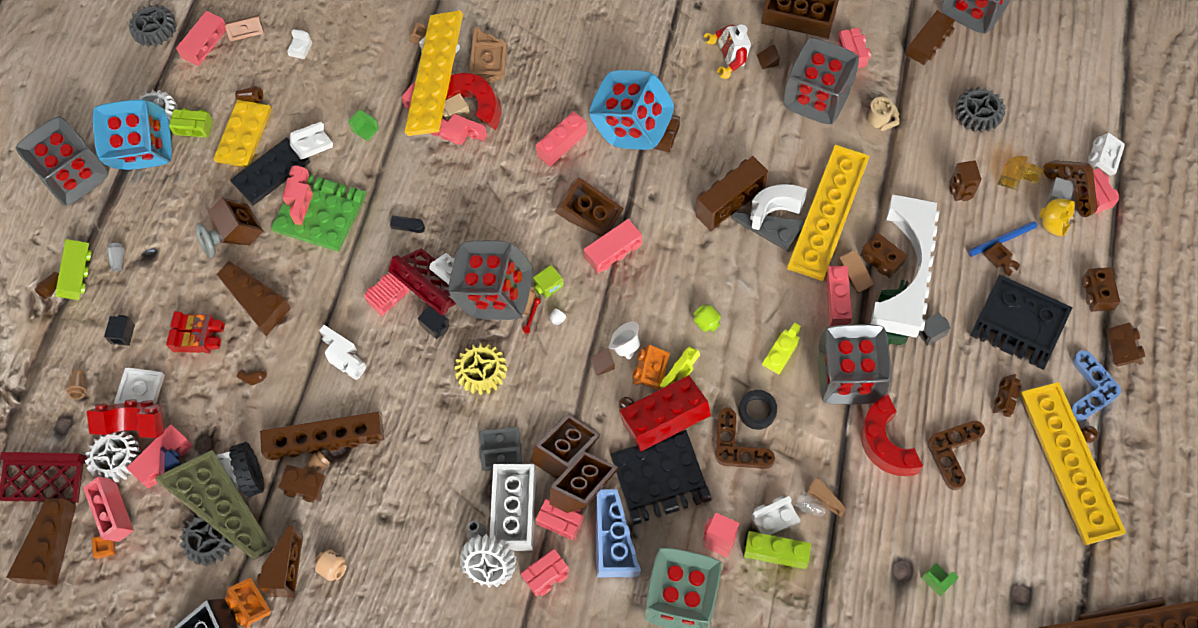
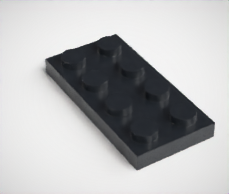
M286 137L230 179V181L254 206L288 178H291L289 173L292 166L304 168L310 161L308 158L301 160L290 146V140Z

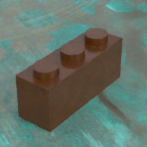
M937 10L909 44L906 56L922 65H925L928 60L931 61L936 55V50L938 48L941 49L944 45L945 38L953 34L955 19Z

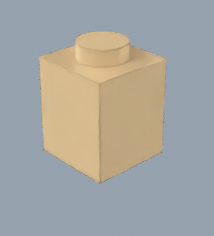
M460 93L445 101L444 119L450 120L453 114L464 118L471 116L469 106Z

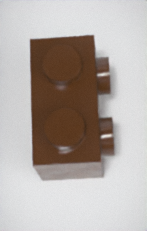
M976 160L957 163L949 181V191L954 196L955 201H968L974 198L982 180Z
M877 232L863 246L860 256H862L866 263L872 264L877 268L880 274L890 279L904 265L908 255Z
M1112 267L1087 270L1082 277V286L1086 289V303L1090 305L1091 312L1115 310L1121 301Z

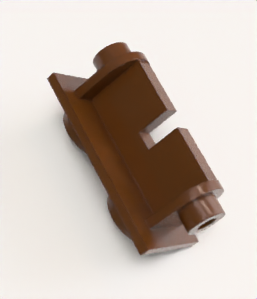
M1016 374L1003 377L1000 381L998 395L994 400L993 413L1002 411L1006 417H1011V414H1014L1017 401L1011 397L1018 398L1022 386L1020 380L1016 378Z

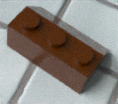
M583 451L550 487L549 505L566 513L586 507L616 473L618 467Z

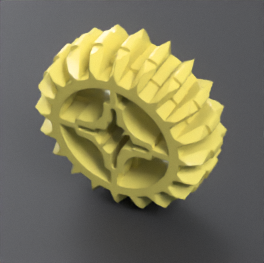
M480 343L479 347L476 348L473 344L472 350L466 348V354L460 353L461 359H456L458 366H455L454 370L457 372L455 376L459 380V385L464 386L466 391L471 389V393L474 394L478 390L479 394L482 395L483 390H486L489 394L490 388L497 390L496 384H503L502 379L506 378L505 372L508 370L505 365L507 362L503 358V353L498 352L496 347L491 349V345L488 344L484 348L483 344ZM481 357L489 358V360H483ZM479 363L481 364V367H483V375L481 374V371H479ZM491 372H494L493 375L487 379L488 375ZM473 378H479V379H481V381H476V380H472V379H473Z

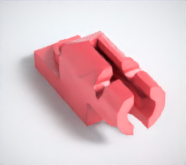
M453 114L450 120L442 118L439 132L429 133L436 137L440 135L441 139L459 145L464 143L468 135L473 139H480L482 141L487 137L484 125Z
M292 166L289 173L291 178L286 180L287 183L282 198L286 205L291 206L290 216L294 223L302 225L313 193L309 184H307L308 170L300 166Z

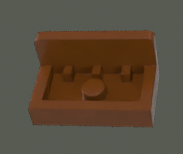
M1129 322L1106 329L1117 367L1138 362L1140 365L1144 364L1143 357H1146L1143 346H1139L1138 339H1141L1138 328H1134Z
M286 465L278 488L284 492L283 495L295 498L297 495L303 497L302 500L314 503L315 500L321 502L322 497L320 493L326 476L314 471Z

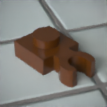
M998 242L984 254L997 269L1002 266L1004 273L1008 276L1013 272L1009 267H1013L1016 271L1020 267L1017 261L1011 260L1013 254L1001 242Z

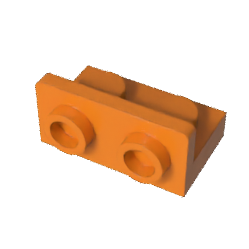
M652 345L641 349L637 355V367L632 374L634 378L632 384L638 385L641 383L656 390L661 389L660 384L665 375L670 353Z
M251 577L228 588L225 600L229 609H233L239 626L242 625L243 628H250L252 623L270 615L271 610Z

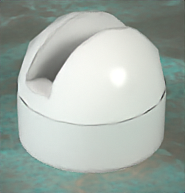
M556 308L550 314V321L554 325H560L567 318L563 312Z

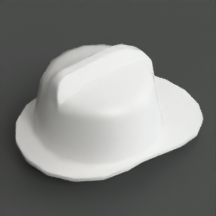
M632 321L620 326L613 333L609 348L614 349L619 356L631 359L634 352L640 347L638 338L639 324Z

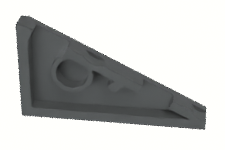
M735 212L732 215V220L785 251H788L799 236L805 223L804 220L766 216L760 229L757 230L752 228L753 220H750L751 214Z

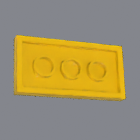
M237 100L213 158L215 162L244 168L251 164L272 111L270 105Z

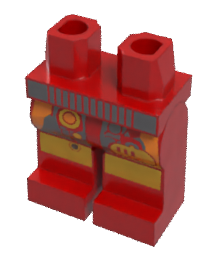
M174 311L170 326L172 329L169 330L166 346L172 352H204L210 354L211 350L220 349L221 339L214 337L215 332L224 331L225 323L222 320L214 319L209 314L189 315Z

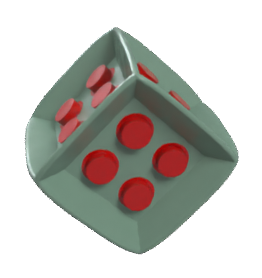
M658 548L647 593L646 609L644 611L645 621L664 628H710L723 563L713 557L675 548Z

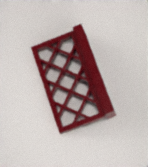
M420 248L403 257L399 255L393 256L388 272L441 316L446 314L450 307L456 305L453 299L449 297V290L444 289V287H449V284L429 269L430 264L436 259ZM421 256L425 260L416 259V257ZM417 265L426 266V269L419 268ZM430 275L439 277V280L430 278Z
M1 452L0 460L3 461L0 480V501L45 502L47 497L43 494V491L51 485L56 492L50 498L67 499L71 503H79L83 464H86L87 456L79 453ZM9 466H16L19 472L11 478L8 474ZM35 466L39 472L30 478L26 471ZM51 466H54L58 473L50 479L45 472ZM70 467H76V475L69 479L65 472ZM23 475L28 482L19 488L15 481ZM43 475L48 482L39 489L34 481ZM62 475L67 483L58 489L53 482ZM12 484L17 491L11 497H5L6 489ZM32 485L36 492L31 497H27L23 491ZM69 486L73 488V498H66L62 493Z

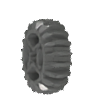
M149 4L147 8L143 6L142 10H137V14H132L133 18L129 19L130 34L142 46L150 47L153 45L156 47L157 44L163 45V42H168V38H172L173 33L176 32L175 17L163 5L158 6L155 4L153 7Z
M979 86L976 90L971 87L969 91L965 90L956 102L955 114L958 115L957 120L961 121V126L967 125V130L972 128L974 132L980 130L981 133L984 130L989 132L992 128H997L1005 116L1006 105L1003 104V99H999V94H993V90L987 91L986 87L983 90Z
M193 515L194 521H187L188 528H182V531L185 532V534L180 535V539L183 540L180 543V547L184 548L182 553L187 556L188 560L194 561L196 565L202 563V565L208 566L209 562L212 565H216V559L223 561L222 556L224 554L230 555L227 550L234 548L231 541L223 535L222 539H220L218 531L197 515ZM210 535H211V537L214 538V539H211V538H210L209 540H207V539L205 540L203 537H206V538H207L208 536L210 537ZM195 537L199 540L197 551L194 546Z

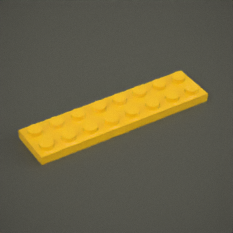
M460 10L430 15L404 131L408 136L435 133L440 130L463 19V13Z
M834 145L789 261L788 270L824 281L828 266L867 166L869 155Z
M1060 382L1022 391L1020 397L1084 546L1124 535L1126 533L1125 528Z

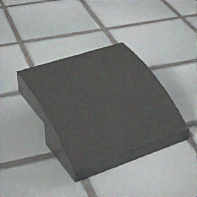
M519 427L479 431L482 471L493 470V464H522Z

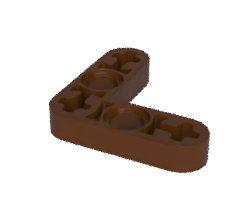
M1053 160L1043 166V172L1049 179H1056L1057 177L1074 181L1077 210L1082 217H1089L1096 213L1097 200L1094 173L1090 164L1086 162ZM1065 167L1070 169V175L1066 173ZM1083 186L1087 188L1088 194L1083 192Z
M731 408L722 409L718 415L717 462L720 465L758 469H769L772 467L775 455L770 449L735 446L736 413ZM725 414H729L731 418L729 419V427H725V418H722L725 417ZM723 432H728L731 434L732 439L723 441L720 435ZM723 452H727L729 456L727 460H723V456H720ZM734 452H737L736 461H733L734 457H731L734 456ZM742 453H748L751 456V460L743 462L739 456ZM754 453L757 454V458H763V455H767V458L771 460L764 463L763 459H757L756 463H754Z
M970 421L935 433L928 441V448L946 486L951 490H959L966 480L952 449L981 439L985 433V427L979 421ZM972 428L979 430L977 435L975 432L969 433L968 436L966 435ZM954 432L959 433L962 440L959 442L954 441L951 438V434ZM945 438L947 440L946 442H943L940 447L938 445L933 444L935 442V439L938 442L944 441ZM941 458H950L952 465L944 466L941 463ZM953 476L960 479L958 484L951 482Z

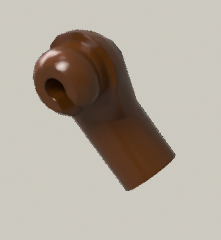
M241 369L237 373V378L251 386L264 381L267 376L266 371L263 369L252 373Z

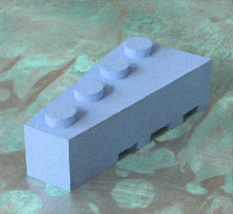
M601 489L594 497L597 577H638L641 569L630 538V531L626 524L618 490Z

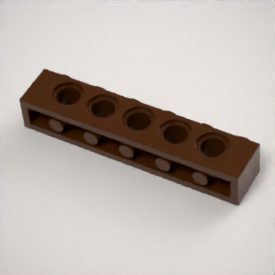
M378 411L261 430V453L266 459L274 461L284 456L298 457L303 453L314 454L321 450L336 451L340 447L354 448L364 443L377 444L379 441L384 440L383 420ZM361 428H366L364 433L358 434ZM342 431H347L343 437H338ZM327 434L325 439L319 440L321 435ZM302 438H307L304 443L299 444ZM287 441L286 445L279 447L281 442Z

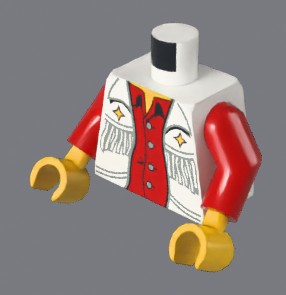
M732 24L716 31V34L706 33L703 36L707 39L710 38L709 41L705 42L710 45H714L717 39H719L718 44L728 66L727 68L721 66L717 69V73L721 74L719 77L723 79H728L731 71L734 72L740 66H744L747 61L751 43L747 36L748 29L745 25L736 26Z

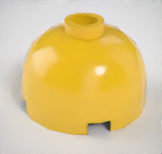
M1059 198L1049 202L1046 208L1043 207L1040 212V218H1042L1045 230L1055 236L1064 237L1070 227V223H1068L1070 217L1073 218L1075 202Z

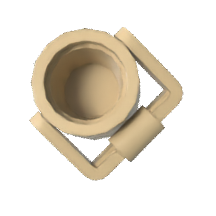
M877 97L871 102L867 121L872 127L880 128L883 131L899 125L898 116L900 114L896 105L890 99Z

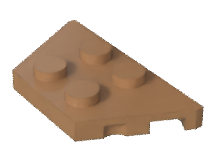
M474 27L469 73L482 77L489 84L505 78L507 43L496 39L489 33L486 34L480 31L478 27Z

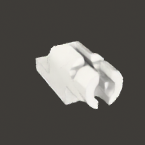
M323 325L319 331L323 336L322 340L330 345L325 352L329 363L342 372H347L353 379H359L364 373L366 365L356 355L358 351L355 345Z

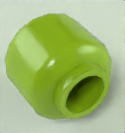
M703 304L693 313V322L702 332H708L709 330L714 332L721 325L719 323L721 314L711 304Z

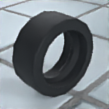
M753 390L743 396L739 405V416L747 427L761 430L769 427L774 422L777 414V403L770 393L764 390ZM752 400L766 402L770 408L768 417L763 420H755L749 417L746 411L748 403Z

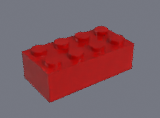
M689 375L619 410L624 427L640 451L711 416L708 400Z

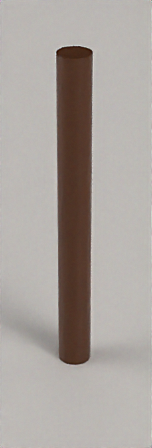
M1163 597L1092 611L1079 614V619L1085 620L1165 606V600Z

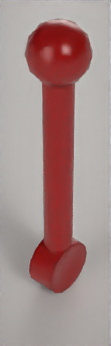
M538 297L534 299V306L527 325L523 327L525 334L530 333L532 319L537 306L541 303V299Z

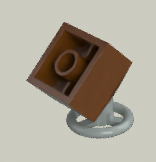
M224 197L208 211L213 230L207 231L203 224H196L198 240L204 253L209 258L214 257V245L226 243L250 246L263 232L248 204Z

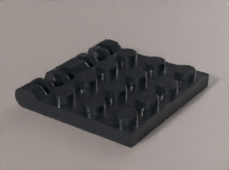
M999 274L970 336L977 339L984 327L986 329L980 341L985 342L989 332L993 331L997 333L992 341L993 347L996 348L1001 336H1003L1005 340L1000 350L1013 356L1018 345L1021 344L1023 346L1017 358L1022 359L1026 354L1027 348L1034 350L1029 358V364L1033 365L1040 353L1042 355L1036 367L1044 370L1073 307Z
M687 430L678 432L643 451H640L636 445L610 453L613 465L618 467L616 474L633 525L642 523L638 511L639 508L641 509L644 521L649 520V513L645 506L651 504L657 518L661 517L658 502L662 503L666 515L680 511L676 499L677 496L680 498L683 509L688 508V501L684 494L689 492L692 494L695 505L700 504L696 490H699L703 503L712 501Z

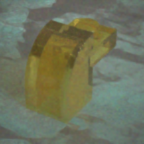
M1015 156L1005 164L998 185L1016 190L1021 179L1038 184L1044 168L1026 163L1027 156Z

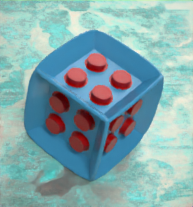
M616 70L609 72L603 79L591 103L589 115L595 127L611 145L625 149L647 150L655 148L662 139L671 120L674 104L661 81L653 73L642 70Z
M126 100L94 107L92 118L94 142L97 156L103 164L115 169L132 170L160 166L171 162L170 128L166 112L162 107L149 100Z

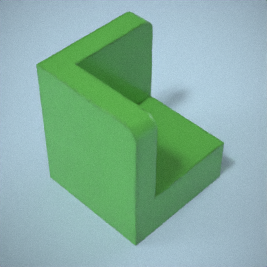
M360 109L348 121L351 131L366 141H369L379 130L376 119Z
M935 564L922 577L940 596L959 578L953 571L948 575L938 564Z

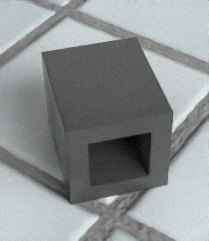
M937 313L925 320L923 331L920 330L918 334L925 344L929 346L947 336L950 324L945 317Z

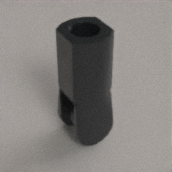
M392 216L391 229L414 233H423L425 231V225L421 219Z

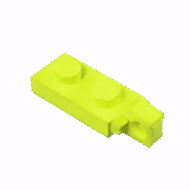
M794 322L789 331L785 329L763 361L762 366L778 375L781 373L798 346L800 337L797 335L801 328L799 324Z
M689 346L674 364L668 375L663 378L660 384L661 388L690 375L694 369L692 365L700 356L699 351Z

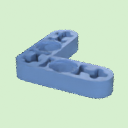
M1079 351L1073 358V364L1095 389L1071 407L1077 422L1085 421L1114 401L1121 393L1119 384L1088 351ZM1085 358L1087 360L1083 363L1080 362V359ZM1092 372H1099L1102 376V379H1094L1092 377ZM1108 389H1109V390H1110V389H1113V390H1114L1113 393H1109L1106 397H1104L1103 394H1104ZM1090 398H1098L1100 405L1094 406L1091 404ZM1086 406L1087 409L1082 414L1078 415L1076 413L1077 410H1081Z

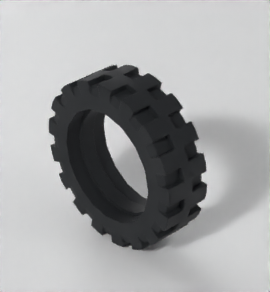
M243 442L229 448L230 463L233 467V474L236 476V482L240 485V490L244 496L249 498L263 493V474L260 471L261 467L250 444Z

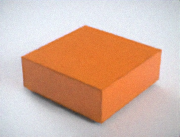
M101 536L92 537L93 558L97 559L115 555V541L101 539Z

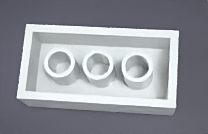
M493 464L490 538L495 535L497 540L503 539V544H509V549L514 551H533L536 469L534 464Z

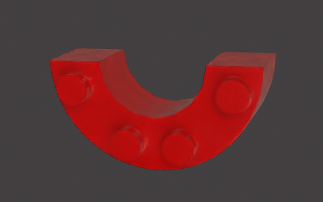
M472 73L451 75L446 100L459 93L463 98H476L478 100L477 118L496 131L501 120L502 108L497 93L482 77Z
M887 394L871 406L865 417L861 429L862 446L868 458L881 470L897 476L917 475L922 470L923 464L915 448H899L891 443L886 435L885 426L893 420L897 413Z
M136 399L125 400L124 403L113 405L102 403L95 405L94 409L87 411L89 434L107 435L119 431L136 430L139 431V437L158 438L165 432L162 406L153 403V400L137 402Z

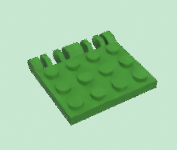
M309 174L307 183L310 187L314 180V176ZM318 177L314 184V189L311 188L313 195L303 224L298 225L294 223L290 216L291 206L286 205L284 201L271 229L273 232L339 252L366 198V191L351 187L346 199L343 198L346 192V185L341 184L339 186L338 182L328 179L324 181L323 178Z

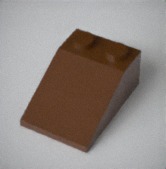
M578 177L570 184L554 212L568 222L602 237L611 231L624 208Z
M567 414L535 445L530 462L558 479L583 451L587 453L590 451L600 437V434Z
M288 526L263 564L261 573L258 574L257 585L269 597L295 598L303 536L293 526Z

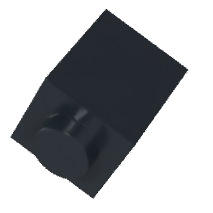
M431 306L417 318L420 326L436 340L443 336L450 327L447 318L441 316Z
M125 315L110 316L104 337L110 344L130 346L135 324Z

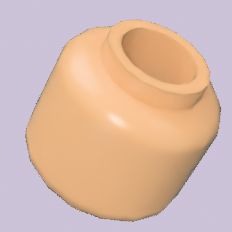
M327 550L324 553L321 552L315 558V571L326 580H338L344 575L346 571L345 558L335 551Z

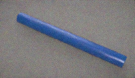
M1032 221L968 250V254L970 257H973L992 248L998 242L1004 243L1037 228V223Z

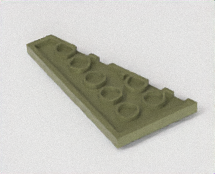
M213 450L155 477V480L253 560L272 551L271 543Z

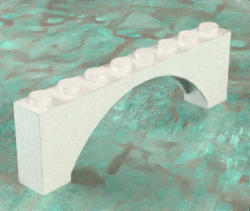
M892 194L887 220L892 221L910 240L917 256L918 273L914 281L900 294L883 302H875L870 324L884 326L886 332L917 338L919 331L924 329L925 319H922V315H925L927 310V303H924V300L928 298L929 287H926V285L930 282L932 273L928 270L933 263L934 256H931V252L935 248L936 241L933 240V237L937 233L938 226L935 225V222L939 218V211L936 210L937 203Z

